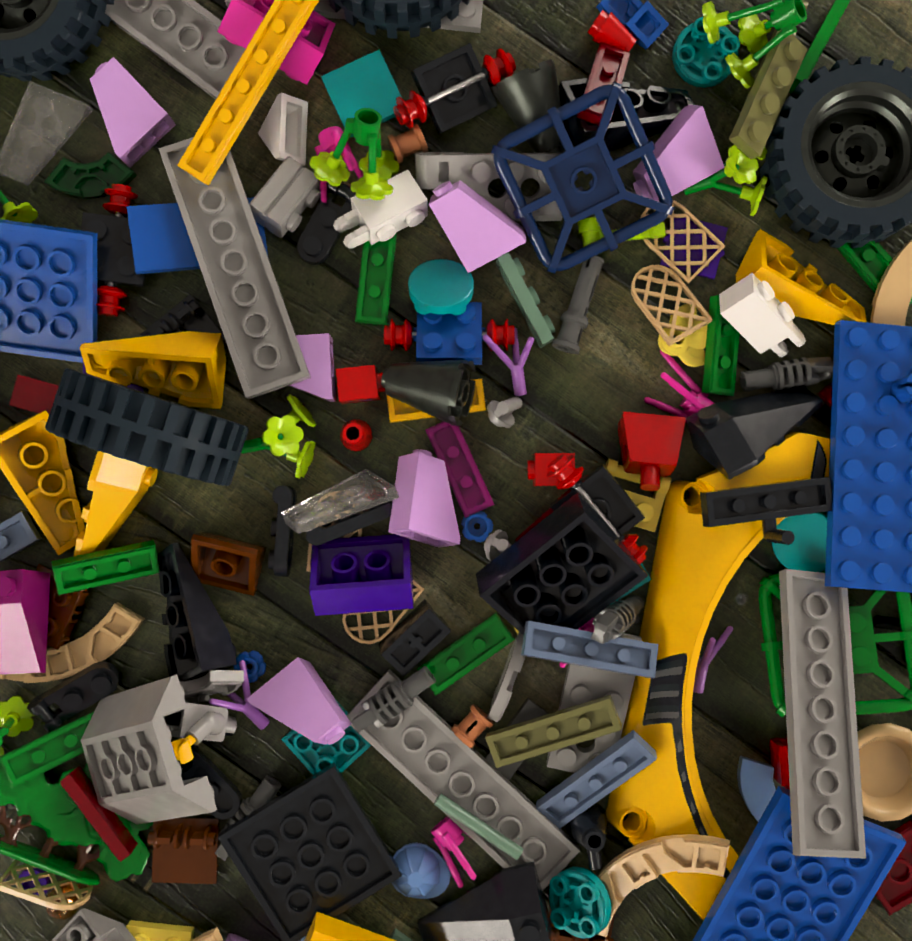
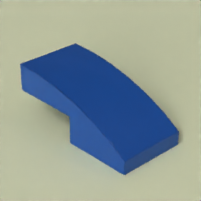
M601 0L596 6L600 12L602 9L608 14L612 12L632 36L637 39L635 43L645 50L669 25L648 0L645 3H642L640 0Z

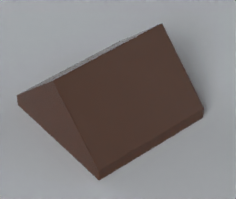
M206 532L196 533L191 538V566L202 584L254 596L267 547Z

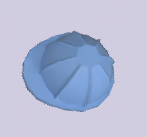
M415 842L406 844L395 852L393 858L402 876L393 881L392 884L398 892L406 897L429 899L439 896L446 890L451 874L444 858L436 850L427 844Z

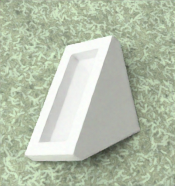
M284 93L277 95L258 134L275 159L284 161L287 156H290L302 164V166H305L308 102Z

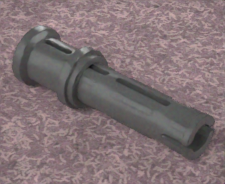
M594 256L582 264L568 310L564 311L560 317L562 324L558 337L552 342V346L560 351L570 354H579L581 348L578 345L583 329L587 328L589 324L586 315L604 264V259Z

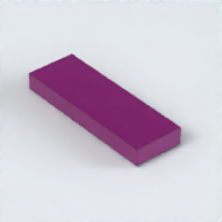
M443 421L426 429V434L437 458L445 461L449 484L465 518L495 505L459 426Z

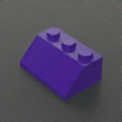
M393 534L339 538L321 545H312L309 592L315 616L414 609L410 539Z

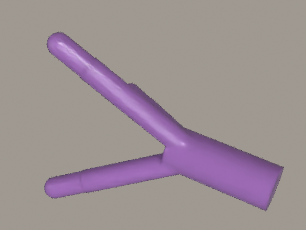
M515 328L512 362L487 334L483 335V340L511 370L514 395L522 396L527 394L523 367L530 353L534 338H528L520 356L518 330Z
M732 626L726 628L717 642L713 637L709 639L702 658L700 659L699 656L693 692H704L708 666L732 633Z
M241 660L239 666L240 670H244V682L242 684L244 700L233 692L227 696L235 703L212 698L209 700V704L241 711L262 730L269 724L270 720L247 700L251 692L246 662Z

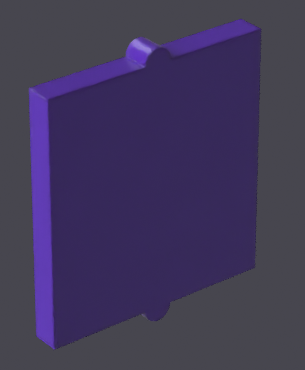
M674 218V230L686 229V218ZM690 219V229H700ZM700 221L724 244L727 227ZM670 234L663 238L665 246H670ZM674 234V246L686 245V234ZM690 234V245H702V234ZM706 235L707 245H717ZM702 249L690 250V261H702ZM707 249V260L718 249ZM663 250V254L670 260V250ZM674 250V261H686V250ZM722 250L697 276L714 280L720 258L724 256L725 252ZM661 259L660 265L670 268V267ZM702 265L690 266L691 274L693 275ZM676 266L681 272L686 273V266Z

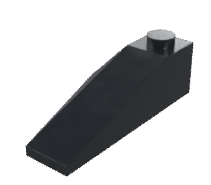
M588 78L560 82L559 95L561 106L583 95ZM622 82V89L630 97L647 138L664 132L684 107L695 105L687 90L649 86L647 90L630 88L629 82ZM617 103L604 136L609 152L634 143ZM577 114L564 120V127L573 147L592 138L598 125L577 118Z
M804 386L714 403L686 418L693 448L730 480L765 459V452L772 445L779 446L785 440L784 434L791 428L800 427L823 406V400Z
M172 543L158 553L160 592L164 597H167L166 614H162L163 625H169L170 640L169 644H164V654L169 677L178 675L179 682L198 679L206 675L210 670H227L237 665L236 648L231 641L227 627L179 543Z
M534 862L499 870L488 881L479 886L476 884L468 889L465 895L453 902L448 901L420 918L417 922L422 941H551L552 922Z

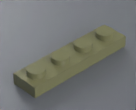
M793 34L783 39L767 53L729 137V140L750 159L761 156L808 50Z
M610 694L486 734L485 739L495 766L499 768L622 730V724Z

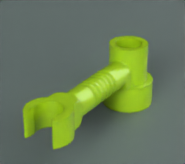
M595 217L584 218L578 221V233L582 234L583 247L604 237ZM661 222L628 240L664 238L666 236L665 222Z

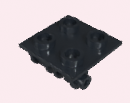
M191 294L140 334L143 337L186 331L221 333L224 349L228 347L221 330Z

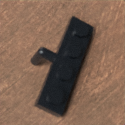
M830 477L700 492L704 527L762 520L763 537L766 541L789 545L793 543L795 538L793 532L777 529L776 518L832 511Z

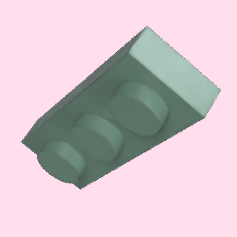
M507 252L496 258V266L539 348H542L553 341L554 325L549 316H542L537 307L540 304V299L532 286L527 288L522 278L525 275V271L517 257L512 259L510 253Z

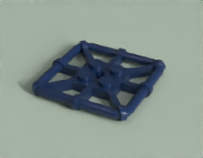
M613 82L612 85L607 84L597 87L557 109L554 106L547 110L548 114L503 137L497 146L493 145L491 153L494 154L495 168L515 208L513 214L516 219H520L538 259L543 266L547 267V271L555 274L556 271L570 269L608 249L613 251L618 248V244L660 224L668 215H672L675 207H672L673 201L670 189L653 152L655 149L652 140L648 141L633 103L626 91L622 89V84ZM607 99L595 135L573 147L563 121ZM617 103L636 148L612 160L605 144L604 136ZM554 126L565 151L542 162L510 149ZM641 157L659 202L626 191L617 169ZM507 159L541 170L551 192L527 203ZM583 171L585 175L591 173L593 178L589 181L590 187L586 190L582 186L576 187L574 181L578 179L577 173ZM625 199L656 211L612 233L602 209ZM556 201L564 223L551 255L531 212ZM594 214L604 237L562 257L573 224Z

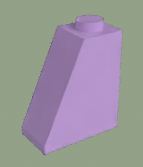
M114 57L108 62L102 63L90 78L114 152L131 168L176 124L168 113Z
M688 105L684 107L654 144L655 149L653 152L670 189L671 196L724 169V164L703 106ZM641 160L633 170L636 180L633 183L635 192L638 195L659 202Z
M461 180L454 184H451L450 181L444 182L433 190L434 195L431 196L429 206L468 273L526 243V232L522 226Z
M329 333L296 335L311 378L289 386L323 400L336 402L333 338Z
M416 449L411 454L399 456L388 532L438 548L460 545L461 538L445 461L433 457L430 451Z
M299 657L247 698L248 702L254 707L311 741L320 744L331 745L345 735L344 730L352 724L311 662Z

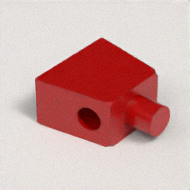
M623 411L618 423L623 468L626 473L640 474V489L645 491L659 490L660 476H671L678 462L686 417Z

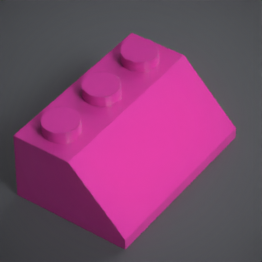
M231 0L217 32L225 36L230 43L246 49L274 0ZM313 10L279 69L284 71L289 78L301 81L307 85L324 55L335 23Z

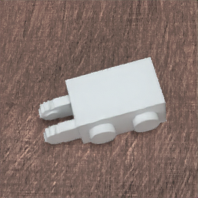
M409 170L387 180L388 184L393 186V193L385 195V198L382 200L360 199L356 196L350 198L352 211L337 218L333 225L339 233H343L357 225L360 226V228L345 236L343 243L346 247L353 249L367 241L371 245L378 241H387L396 232L408 226H417L428 216V200Z
M753 273L719 294L720 314L760 354L771 348L779 357H784L789 352L787 345L783 341L786 338H789L797 347L805 344L806 340L803 333L793 323L795 315L792 308L785 301L781 303L775 297V293L769 283L765 280L761 282Z

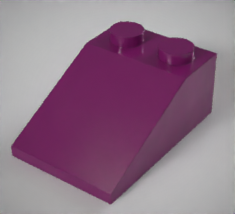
M26 569L0 571V675L46 673L51 573Z

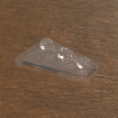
M29 81L0 151V175L29 186L94 109L86 103Z
M365 469L281 512L285 524L299 534L399 498L394 485Z

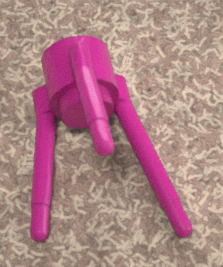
M328 127L319 133L320 145L315 147L317 156L320 152L330 153L335 150L343 134L341 127ZM347 141L341 154L342 159L350 171H355L359 179L363 177V171L359 169V164ZM320 181L321 201L326 203L327 181Z
M660 350V354L691 388V391L689 392L667 373L662 372L661 378L684 396L680 403L683 410L650 397H645L644 401L675 416L686 418L699 412L702 408L714 404V402L707 398L709 394L702 393V389L675 359Z
M447 816L431 830L434 836L432 840L440 849L457 886L463 888V881L449 851L453 852L472 880L476 879V874L458 848L464 840L462 836L464 831Z

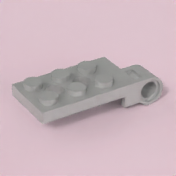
M464 152L415 153L416 182L420 189H435L444 182L450 181L451 184H454L461 180L512 220L520 221L513 214L515 208L506 190L503 195L498 197L492 196L488 192L489 183L494 179H500L493 161L494 154H464ZM561 153L519 154L545 162ZM507 159L519 188H521L522 182L528 178H533L538 182V190L534 195H523L527 203L551 192L541 170ZM556 201L531 212L535 221H562V214Z
M623 633L619 636L642 641L641 636ZM568 664L558 711L611 694L623 730L635 676ZM622 730L594 738L593 744L587 748L574 744L548 752L547 767L575 773L619 741Z

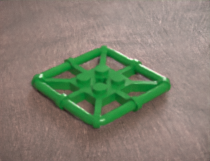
M779 573L768 578L763 577L760 580L759 584L761 586L759 588L758 600L764 643H761V650L765 651L770 694L776 708L775 712L783 717L786 716V704L779 650H783V642H777L772 595L780 600V589L778 588L780 581ZM874 590L862 606L849 607L853 673H873L904 697L855 701L856 715L896 713L912 710V602L910 593L896 592L902 632L874 634L871 610L887 591ZM903 640L910 690L879 667L875 642Z

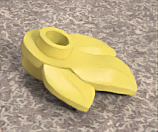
M691 304L680 306L678 311L690 313ZM670 315L669 324H672L673 315ZM677 316L676 325L688 327L689 318ZM693 319L692 327L703 321ZM708 325L678 341V344L675 343L671 346H668L659 334V348L670 356H678L689 367L703 366L705 362L704 348H706ZM663 328V330H664V331L666 332V334L669 336V335H670V329H668V328ZM674 331L676 337L684 333L682 331Z

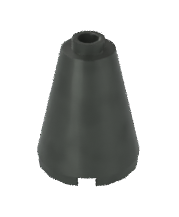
M551 59L538 63L539 69L537 70L526 68L496 84L497 86L492 87L494 95L518 129L548 114V109L554 106L556 109L561 107L555 65ZM554 126L526 140L534 153L563 152L562 143Z
M467 360L392 363L389 369L386 368L383 371L381 385L385 388L388 396L446 423L462 426L463 422L459 419L461 416H468L475 391L476 381L470 380V371L476 372L474 363Z

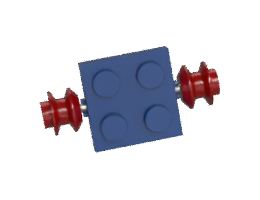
M469 302L466 311L457 316L432 313L423 315L417 312V327H414V332H412V324L408 319H405L403 325H395L393 319H391L390 325H384V345H390L391 351L394 350L396 345H403L405 351H408L412 346L413 338L414 342H416V362L467 360L472 361L474 365H482L483 335L487 334L497 345H503L505 350L508 351V345H514L515 342L514 325H508V319L505 320L503 325H496L494 319H491L486 326L485 332V327H482V302Z

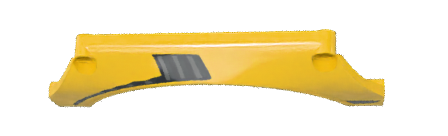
M789 432V434L785 435V440L779 446L772 445L765 452V459L730 480L716 469L697 477L695 482L676 480L670 484L665 497L651 572L652 580L649 582L639 635L644 642L659 644L655 678L635 676L621 738L634 730L656 750L657 760L613 790L609 795L606 809L608 821L624 836L629 837L628 841L633 846L658 837L680 834L707 835L726 839L711 812L698 773L692 734V697L696 667L703 639L713 612L728 583L744 559L763 539L762 520L704 527L700 492L829 477V438L800 432ZM686 490H688L689 497L685 502L684 493ZM786 517L776 518V526ZM629 813L628 818L623 821L624 817ZM730 845L724 877L704 873H678L677 871L661 875L697 915L704 920L739 856Z

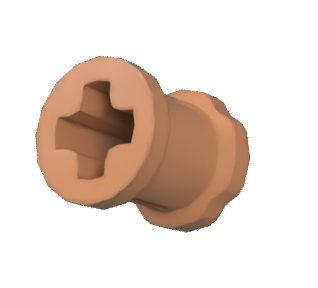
M417 123L414 124L412 129L397 136L392 134L387 136L399 164L403 162V158L418 151H428L424 135Z
M475 704L471 705V711L458 725L454 724L451 727L454 734L469 748H473L476 745L475 740L487 727L492 728L494 725L492 720L487 719L488 715ZM475 721H477V724L471 729V731H468V728Z

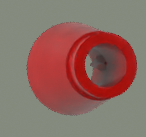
M603 9L587 32L593 37L592 41L599 44L601 42L626 52H630L637 41L612 12L608 14Z
M350 420L341 429V442L351 451L364 450L371 443L372 430L363 420ZM357 428L359 430V437L351 440L348 437V432Z

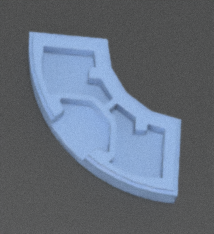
M740 756L737 769L739 791L748 810L759 822L776 791L773 782L774 767L767 763Z

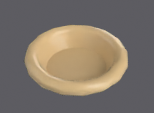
M892 723L872 724L859 730L858 746L863 816L881 822L906 818L912 814V731Z

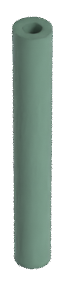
M442 793L438 795L434 802L436 807L515 860H518L523 852L521 846Z

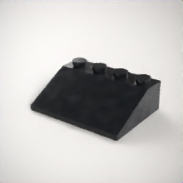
M578 493L573 495L476 573L479 596L523 635L526 621L579 629L648 576L647 572L602 517Z

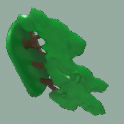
M0 763V824L5 830V836L0 834V854L85 885L100 884L99 875L85 867V864L95 860L103 864L107 875L115 882L127 879L131 874L137 876L142 874L150 852L139 838L138 833L139 831L149 829L153 822L135 824L116 814L138 843L133 852L120 862L60 784V781L75 768L63 772L59 783L56 784L47 783L46 777L42 773L12 788ZM86 764L82 770L92 782L88 764ZM7 804H13L16 808L18 816L15 825H11L12 818L8 817L6 819ZM30 816V820L26 824H21L22 817ZM29 826H37L46 831L48 838L41 850L17 841L19 831ZM98 844V851L95 854H89L92 846ZM53 846H76L77 862L75 863L52 854Z

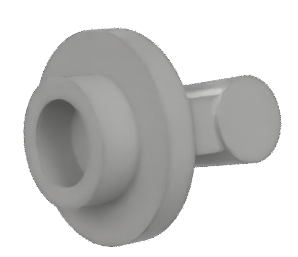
M515 396L501 402L492 400L487 405L490 421L497 427H512L515 423L512 412L522 407L521 398Z
M496 530L486 538L484 550L488 560H494L511 546L505 531Z

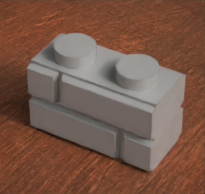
M287 156L249 203L255 221L279 238H282L288 230L294 232L302 220L301 213L307 206L313 208L321 196L320 180L314 176L311 170L306 167L304 168L302 164Z

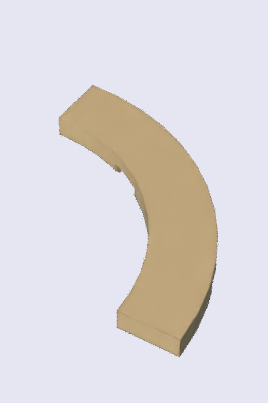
M912 240L907 242L895 255L879 281L871 304L873 308L870 323L905 326L907 311L912 298Z
M119 602L114 603L107 615L85 635L60 646L58 650L53 647L47 648L46 673L0 675V679L23 681V683H38L73 676L94 663L103 662L117 652L136 633L145 618Z
M697 834L670 835L644 841L616 856L597 875L608 891L612 908L608 925L597 935L607 937L615 912L624 898L633 889H637L643 884L658 878L661 874L677 871L678 873H704L724 877L730 840Z

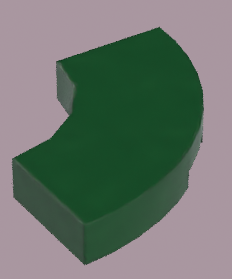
M108 152L100 160L88 164L75 163L63 157L44 183L70 197L95 199L108 196L104 193V189L111 188L112 184L128 185L137 174Z

